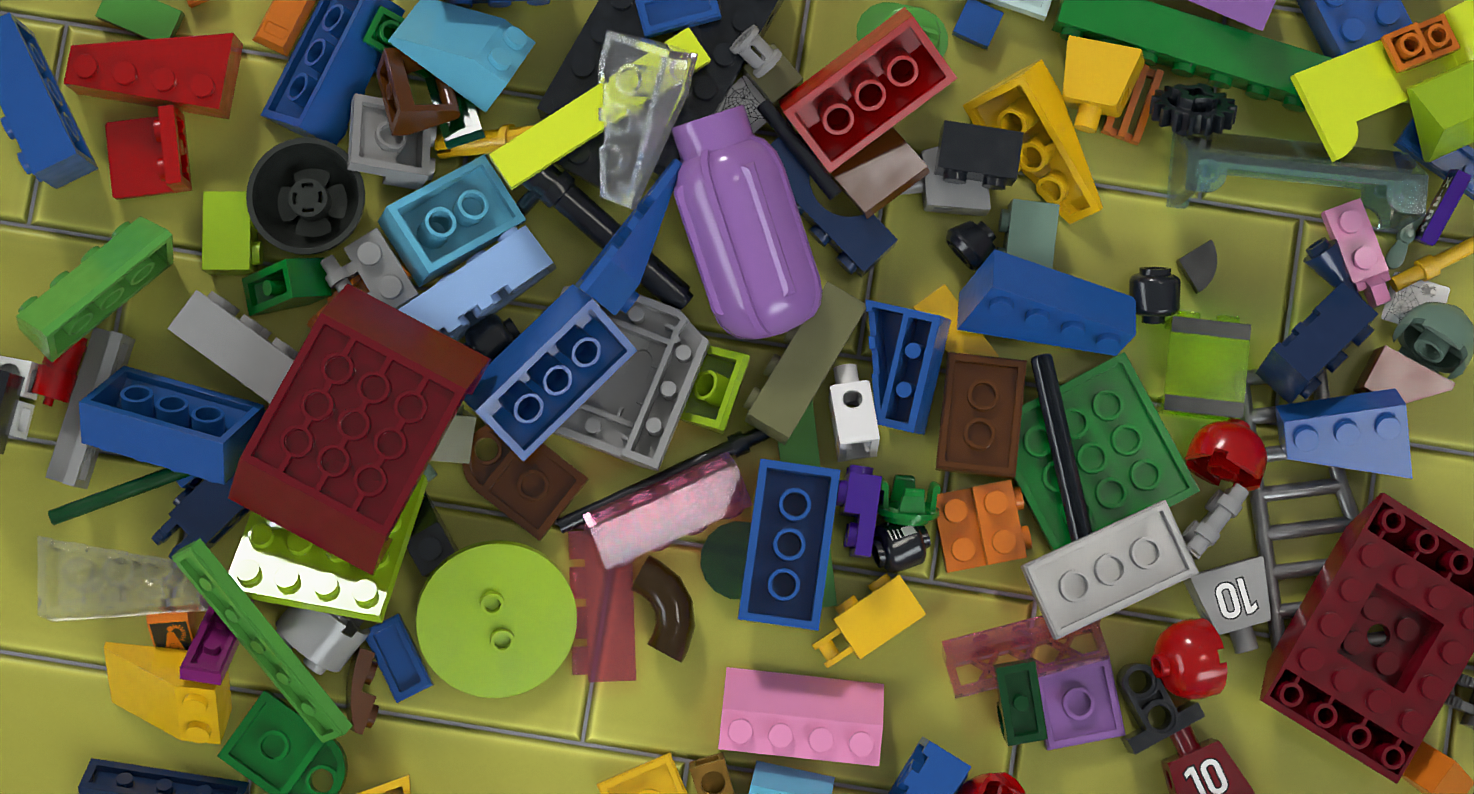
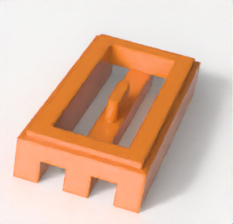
M1144 64L1132 90L1119 129L1112 127L1115 117L1106 116L1101 133L1138 145L1149 117L1151 97L1155 95V90L1159 89L1164 71L1150 69L1149 65ZM1147 77L1152 80L1134 132L1130 134L1127 133Z

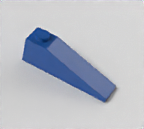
M673 159L575 284L613 315H616L619 310L626 313L640 295L635 290L642 280L674 190L678 172L682 166V163L677 159Z

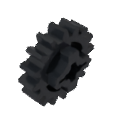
M1177 84L1174 87L1167 85L1164 86V91L1155 90V95L1151 97L1149 114H1152V121H1159L1160 127L1170 126L1172 127V132L1187 137L1193 134H1202L1209 136L1213 132L1222 134L1223 129H1232V124H1235L1237 105H1235V99L1227 98V93H1214V88L1207 84Z

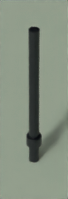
M757 428L742 433L740 430L727 436L728 441L557 519V523L564 534L728 457L735 455L738 458L751 452L750 447L772 437Z

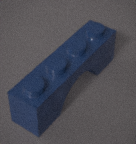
M778 137L770 145L777 151L785 167L800 216L812 226L808 229L809 233L823 247L829 244L839 254L835 259L845 271L851 275L856 272L862 278L896 245L898 239L874 214L868 219L863 214L846 217L833 214L820 205L812 192L810 175Z

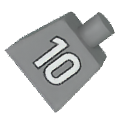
M1263 556L1251 557L1204 570L1183 580L1200 617L1207 619L1215 627L1219 635L1230 634L1235 654L1259 648L1253 625L1271 620Z

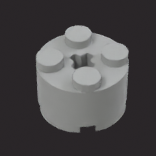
M290 606L276 622V632L290 649L294 647L305 656L303 659L304 664L319 675H323L326 670L339 672L370 634L369 628L360 629V625L364 622L362 619Z

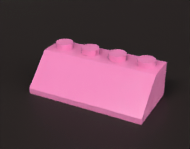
M726 667L718 749L879 766L883 732L884 684Z

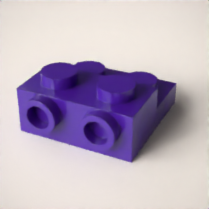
M850 465L847 467L844 480H839L836 506H840L839 515L854 517V522L846 524L843 547L850 548L849 556L868 558L871 557L882 476L873 475L874 468L860 465Z

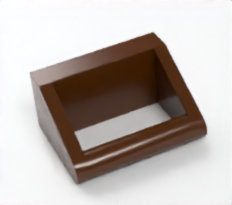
M384 48L376 75L392 136L410 135L460 117L461 113L454 89L435 75L434 78L441 104L415 105L407 74L424 69V67L398 48Z

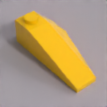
M1042 59L1011 74L962 105L973 125L1024 132L1018 172L1021 171L1036 185V192L1047 203L1060 204L1059 215L1066 222L1072 224L1103 208L1063 96Z

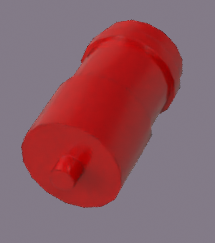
M83 337L54 362H51L44 355L30 391L45 396L42 404L52 407L54 399L65 403L70 402L78 378L76 374L83 353H86L87 338Z

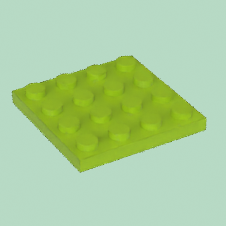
M422 475L389 535L393 540L374 575H370L251 511L229 574L251 600L382 623L428 484L426 475Z

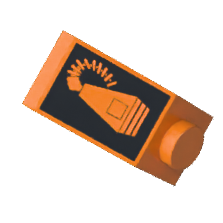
M174 612L146 615L147 626L154 647L188 650L206 612Z

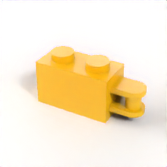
M885 573L868 585L871 593L859 601L853 595L835 607L838 615L833 617L832 621L837 628L812 644L814 650L819 649L826 659L824 663L826 668L831 667L852 652H854L858 659H862L927 615L900 574L890 578L888 573ZM840 633L849 645L842 651H839L832 641Z

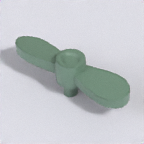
M1421 202L1415 203L1410 207L1404 227L1396 234L1397 241L1386 254L1385 261L1389 269H1396L1403 264L1408 245L1416 237L1415 230L1422 223L1426 215V207Z

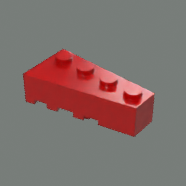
M234 33L71 45L64 84L79 95L151 107L174 105L181 112L229 119L243 43Z

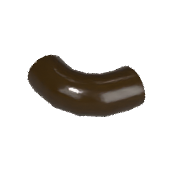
M649 555L631 588L632 591L650 602L655 612L656 624L647 644L682 663L688 652L695 629L693 600L681 577L663 562Z

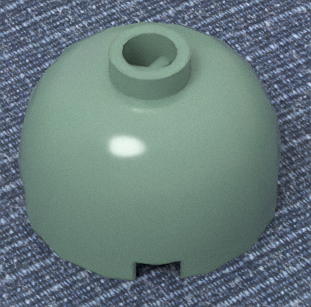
M1425 302L1410 310L1399 322L1392 336L1393 342L1398 338V342L1402 346L1398 351L1399 353L1436 373H1450L1447 379H1454L1462 375L1474 354V325L1462 309L1442 302Z

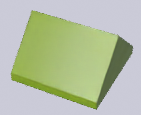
M1470 60L1407 88L1424 162H1431L1474 142V60Z
M709 346L680 421L724 435L749 365L750 356L741 352Z

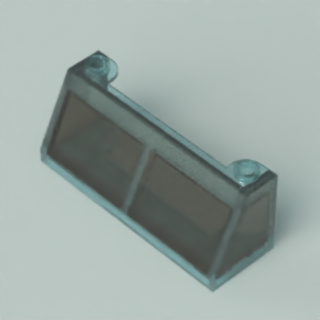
M1175 132L1172 133L1166 207L1186 209L1189 206L1191 197L1195 193L1213 192L1224 184L1227 175L1361 189V200L1364 208L1370 209L1376 214L1379 219L1378 229L1398 231L1426 215L1429 175L1408 152L1353 147L1348 154L1332 163L1323 143L1229 133L1216 134L1214 132L1209 136L1193 134L1187 137L1178 135Z

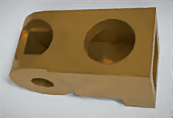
M723 752L689 762V769L697 794H735Z

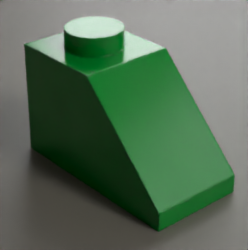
M325 257L284 259L242 278L249 316H258L307 306L332 296L331 288L325 280L327 274L320 264Z

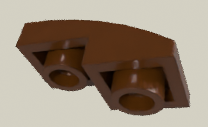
M358 648L352 655L346 686L347 718L353 725L350 730L360 735H363L365 727L371 728L379 710V706L374 704L376 696L362 691L364 684H371L378 662L373 661L374 652Z

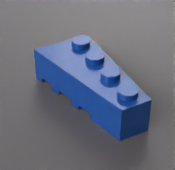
M994 249L959 292L957 330L1117 356L1136 336V301L1134 297Z
M922 736L888 794H956L964 784L971 766Z

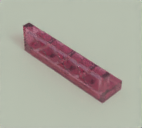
M1038 616L942 641V657L955 699L996 689L993 665L999 656L1010 654L1019 660L1032 658L1038 646L1045 644L1060 652L1054 662L1044 664L1034 659L1036 661L1038 677L1108 660L1109 652L1100 628L1101 619L1057 640H1053L1043 616ZM1092 633L1097 650L1082 654L1071 648L1070 645L1076 636ZM1067 639L1065 644L1059 642L1061 640ZM1028 649L1026 654L1021 652L1022 650ZM1065 654L1071 656V657H1069V658L1063 659V657L1065 656ZM987 659H990L989 662H988V664H986V663L983 662V661H984V660H987ZM972 664L983 670L977 682L961 685L956 668ZM989 674L994 676L992 678L986 679Z

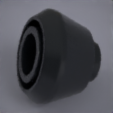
M970 220L947 231L946 242L948 246L972 271H977L993 250L996 249L993 244L996 236L983 221L976 224Z

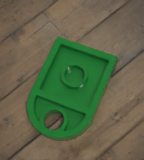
M268 690L262 692L217 755V757L269 794H339L345 784L348 773L347 757L340 743L336 739L324 743L321 742L294 708ZM318 769H325L333 776V786L327 792L318 791L312 783L313 775Z

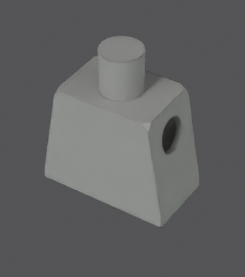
M938 146L921 151L919 157L928 165L930 173L900 195L922 193L923 209L926 212L986 216L991 209L989 189L982 187V182L967 180L966 184H952L943 181V176L934 175Z

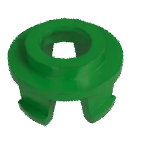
M895 475L889 498V485L882 478L877 513L883 515L885 521L893 524L924 526L928 524V521L939 517L940 510L936 507L937 494H941V487L937 482L932 481L929 484L925 501V490L915 488L914 476Z

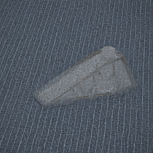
M607 30L598 66V83L603 84V107L598 108L599 121L604 122V144L599 149L601 198L630 209L637 208L689 93L698 56L697 53L667 43Z

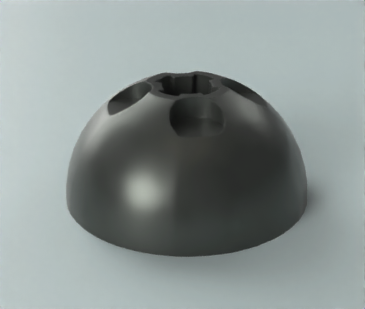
M302 137L282 142L261 157L250 175L246 201L251 221L268 242L284 251L310 255L331 250L344 242L353 233L362 217L365 206V186L361 173L347 170L348 154L340 147L326 140ZM320 193H322V195H321V198H322L321 203H319V202H320V196H319ZM304 209H306V210L314 209V211H306V212L304 213Z

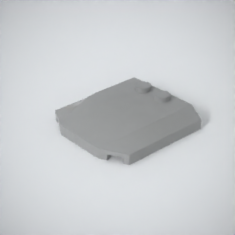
M564 286L563 289H562V291H561V293H560V296H561L570 286ZM639 295L636 302L626 313L619 310L616 315H613L595 301L637 351L553 434L639 467L659 471L710 343L691 324L680 309Z

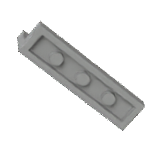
M97 327L93 329L45 476L46 478L63 482V484L88 489L100 449L81 443L79 401L122 366H127L135 339L115 331L110 332Z

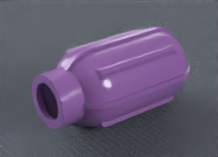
M744 104L671 128L681 158L680 162L682 163L674 187V197L711 310L718 324L734 337L755 340L785 333L813 317L821 305L822 286L820 275L785 167L777 151L765 139L753 134Z

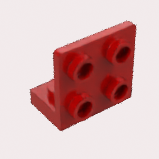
M174 105L157 106L158 116L113 121L105 124L112 196L116 200L192 191L185 116Z

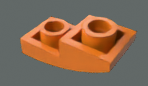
M1444 13L1421 23L1415 22L1380 38L1396 73L1427 64L1460 49L1459 43Z

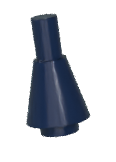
M1324 237L1306 249L1308 255L1304 258V263L1332 287H1338L1343 282L1362 299L1349 279L1350 276L1337 239L1328 241Z

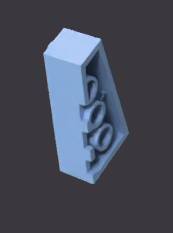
M526 225L520 229L515 226L504 232L497 239L499 243L487 251L481 250L467 260L466 265L454 273L446 275L433 287L398 310L458 341L465 336L468 328L486 316L497 313L554 271L556 266Z

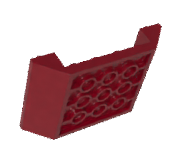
M347 283L320 313L239 458L228 499L370 575H374L393 540L389 535L467 393L473 394L491 359Z

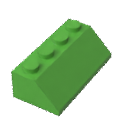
M141 216L132 223L127 221L121 224L113 232L112 239L101 248L99 246L91 248L82 257L79 266L70 273L68 271L60 273L51 282L48 291L39 298L37 296L29 298L21 305L18 310L19 314L16 315L19 330L51 362H54L174 263L173 236L166 228Z

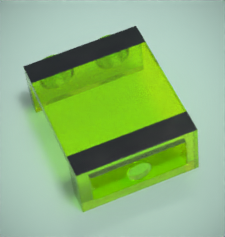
M1178 311L1177 316H1172L1165 321L1164 329H1170L1164 395L1157 399V412L1159 414L1227 421L1230 418L1243 419L1251 325L1241 324L1240 318L1236 316L1218 315L1216 316V321L1201 319V313Z

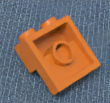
M1011 480L937 494L936 507L940 511L939 517L935 521L946 573L1027 558L1026 550L1032 549L1031 534L1027 525H1020L1018 511L1024 510V500L1021 488L1019 486L1013 487Z

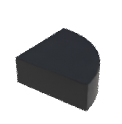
M1209 240L1176 261L1196 294L1208 286L1216 272L1217 252L1212 240Z

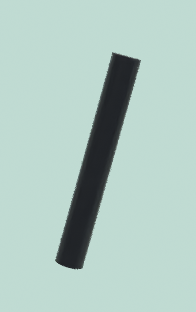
M767 99L756 108L827 198L831 201L842 192L841 188L771 101Z

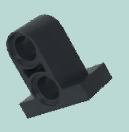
M1130 663L1124 665L1119 670L1116 679L1117 687L1139 726L1138 729L1121 738L1129 753L1136 755L1205 717L1198 702L1189 700L1175 707L1160 678L1154 675L1150 666ZM1136 670L1142 671L1146 677V685L1140 692L1132 691L1129 686V677ZM1159 705L1165 711V721L1161 726L1154 728L1149 723L1148 714L1153 707Z

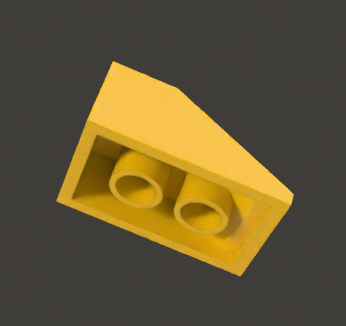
M105 642L104 654L112 703L181 741L221 745L232 711L228 670L221 685L180 679V666L188 650Z

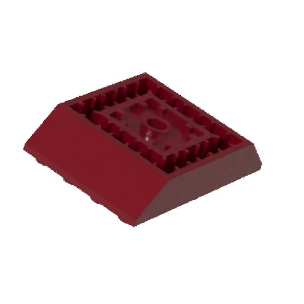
M1380 493L1346 526L1269 657L1260 701L1385 778L1398 784L1474 653V549L1387 494ZM1375 624H1380L1386 633L1385 642L1379 646H1372L1367 638L1368 630Z

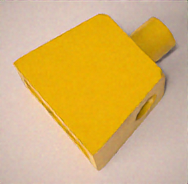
M1069 35L1063 82V99L1067 107L1078 110L1073 126L1075 129L1086 133H1096L1101 115L1115 118L1121 116L1144 67L1145 60L1142 49Z

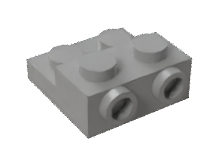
M355 93L351 100L347 170L383 176L382 184L418 190L424 186L427 180L431 181L434 175L435 158L430 157V147H433L435 143L437 126L410 135L392 136L383 98Z

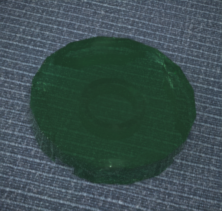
M733 521L719 526L707 537L701 550L700 566L705 581L715 592L729 599H740L751 522Z

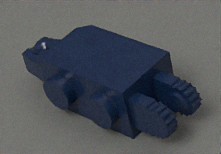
M234 476L224 485L211 483L204 479L194 490L188 487L175 498L173 504L176 507L169 513L171 518L151 538L157 545H160L169 540L180 527L188 534L181 543L172 549L168 556L171 560L172 556L179 549L199 538L211 549L250 511L228 499Z

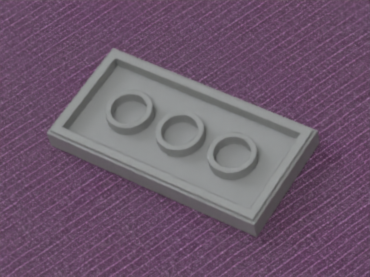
M1166 500L1159 501L1020 566L1053 640L1062 638L1199 573Z

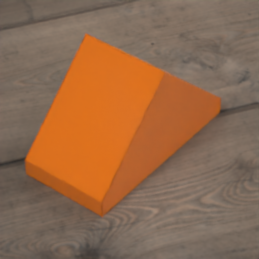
M1423 741L1401 777L1422 794H1467L1474 785V781L1455 760Z

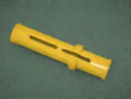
M503 124L499 129L483 130L484 138L451 149H447L442 134H439L435 139V150L445 149V151L437 153L440 159L490 154L534 125L516 127L514 124Z

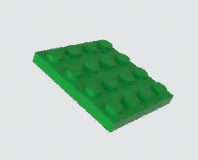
M1125 352L1059 386L1092 532L1159 501L1166 500L1168 506L1171 507L1200 491ZM1038 397L1022 406L1016 476L1013 480L1016 486L1021 488L1024 501L1051 551L1071 543V538Z

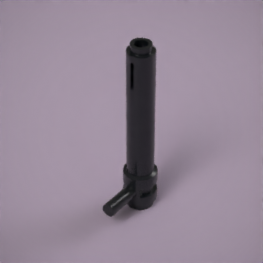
M555 163L522 183L528 190L516 204L524 216L541 200L548 208L554 207L601 249L606 246L621 226L574 184L575 178L566 170L561 172L554 166ZM651 252L640 284L662 303L682 310L694 296L689 291L690 286Z

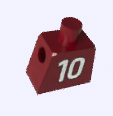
M1191 725L1170 735L1177 753L1161 761L1169 794H1255L1219 740L1210 738L1199 743Z

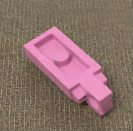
M1361 198L1323 211L1321 217L1330 240L1337 239L1350 276L1349 279L1357 292L1363 290L1367 302L1372 308L1391 301L1385 283L1391 280L1388 272L1389 268Z

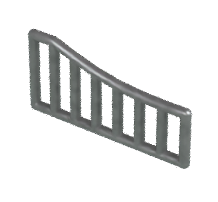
M1258 369L1238 371L1233 376L1236 402L1244 403L1243 419H1238L1247 422L1251 427L1250 429L1257 434L1255 424L1277 422L1276 408L1272 406L1253 409L1250 386L1267 383L1256 374ZM1325 370L1318 377L1322 384L1313 393L1314 400L1330 398L1327 372ZM1281 445L1266 447L1267 462L1288 460ZM1328 466L1331 477L1329 479L1264 486L1262 478L1260 487L1249 491L1258 556H1263L1265 562L1271 620L1268 621L1272 652L1285 632L1284 619H1292L1302 603L1300 601L1281 604L1278 580L1316 576L1328 559L1276 564L1272 541L1342 533L1346 526L1359 514L1345 468ZM1336 494L1343 514L1342 517L1270 525L1267 502ZM1384 631L1367 633L1369 643L1372 646L1383 644L1386 640V633Z

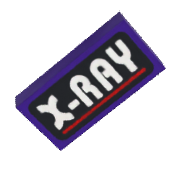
M1459 169L1449 170L1426 212L1424 220L1419 225L1414 240L1429 246L1437 243L1467 188L1471 175Z

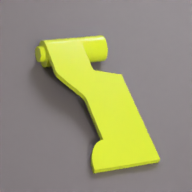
M1466 0L1443 12L1460 46V49L1452 54L1416 68L1396 73L1380 39L1290 77L1332 163L1348 154L1356 144L1359 133L1358 121L1401 103L1410 104L1407 88L1470 60H1474V0Z

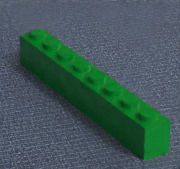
M1061 0L1052 31L1060 33V37L1066 41L1069 35L1142 49L1145 60L1144 64L1156 66L1158 63L1171 67L1172 73L1182 77L1200 76L1209 79L1208 83L1217 88L1230 89L1232 86L1245 90V95L1252 99L1266 101L1268 98L1283 102L1282 106L1295 112H1305L1306 109L1290 77L1298 72L1333 59L1147 0Z

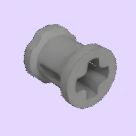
M752 25L734 41L730 51L733 54H739L754 69L753 75L756 78H760L775 66L780 60L782 52L779 49L773 50L758 34L759 28L756 25ZM751 46H753L761 54V57H759L751 49Z

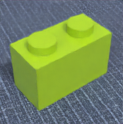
M203 191L202 270L209 275H251L258 271V265L263 264V242L258 241V230L251 221L248 212L247 191Z

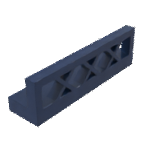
M91 758L78 786L79 794H249V782Z

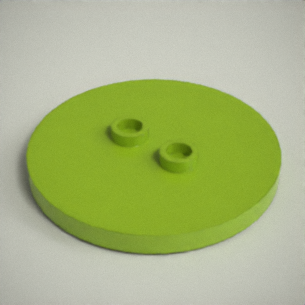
M490 540L474 543L454 552L432 571L418 598L415 619L416 632L421 651L427 663L447 684L470 695L485 698H503L518 695L537 687L553 675L561 666L575 638L577 609L566 577L546 555L518 542Z

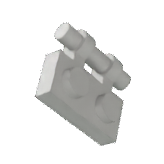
M378 228L373 229L343 248L351 260L345 266L341 267L334 255H330L320 262L327 274L325 280L330 288H336L338 293L347 283L352 285L349 280L360 275L370 291L367 294L397 310L419 296L418 291Z
M1236 483L1234 487L1228 488L1224 492L1220 489L1217 490L1206 503L1205 508L1208 510V513L1199 523L1194 520L1183 532V539L1193 560L1199 559L1209 546H1213L1220 538L1219 533L1231 518H1235L1243 507L1241 505L1249 492L1240 484Z

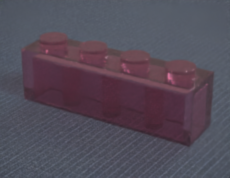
M727 451L582 516L599 556L608 570L613 567H625L631 564L635 557L646 552L663 550L673 540L682 536L699 534L709 524L718 520L735 518L745 508L753 504L738 465Z

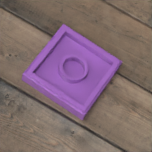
M1107 656L1037 670L1048 737L1047 740H1044L1046 750L1126 735L1110 657Z

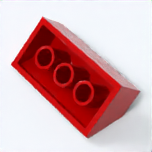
M904 7L778 101L783 113L826 170L831 173L955 81L957 77L913 15Z

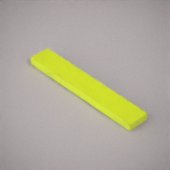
M688 27L489 154V158L507 185L513 190L710 63L711 59Z

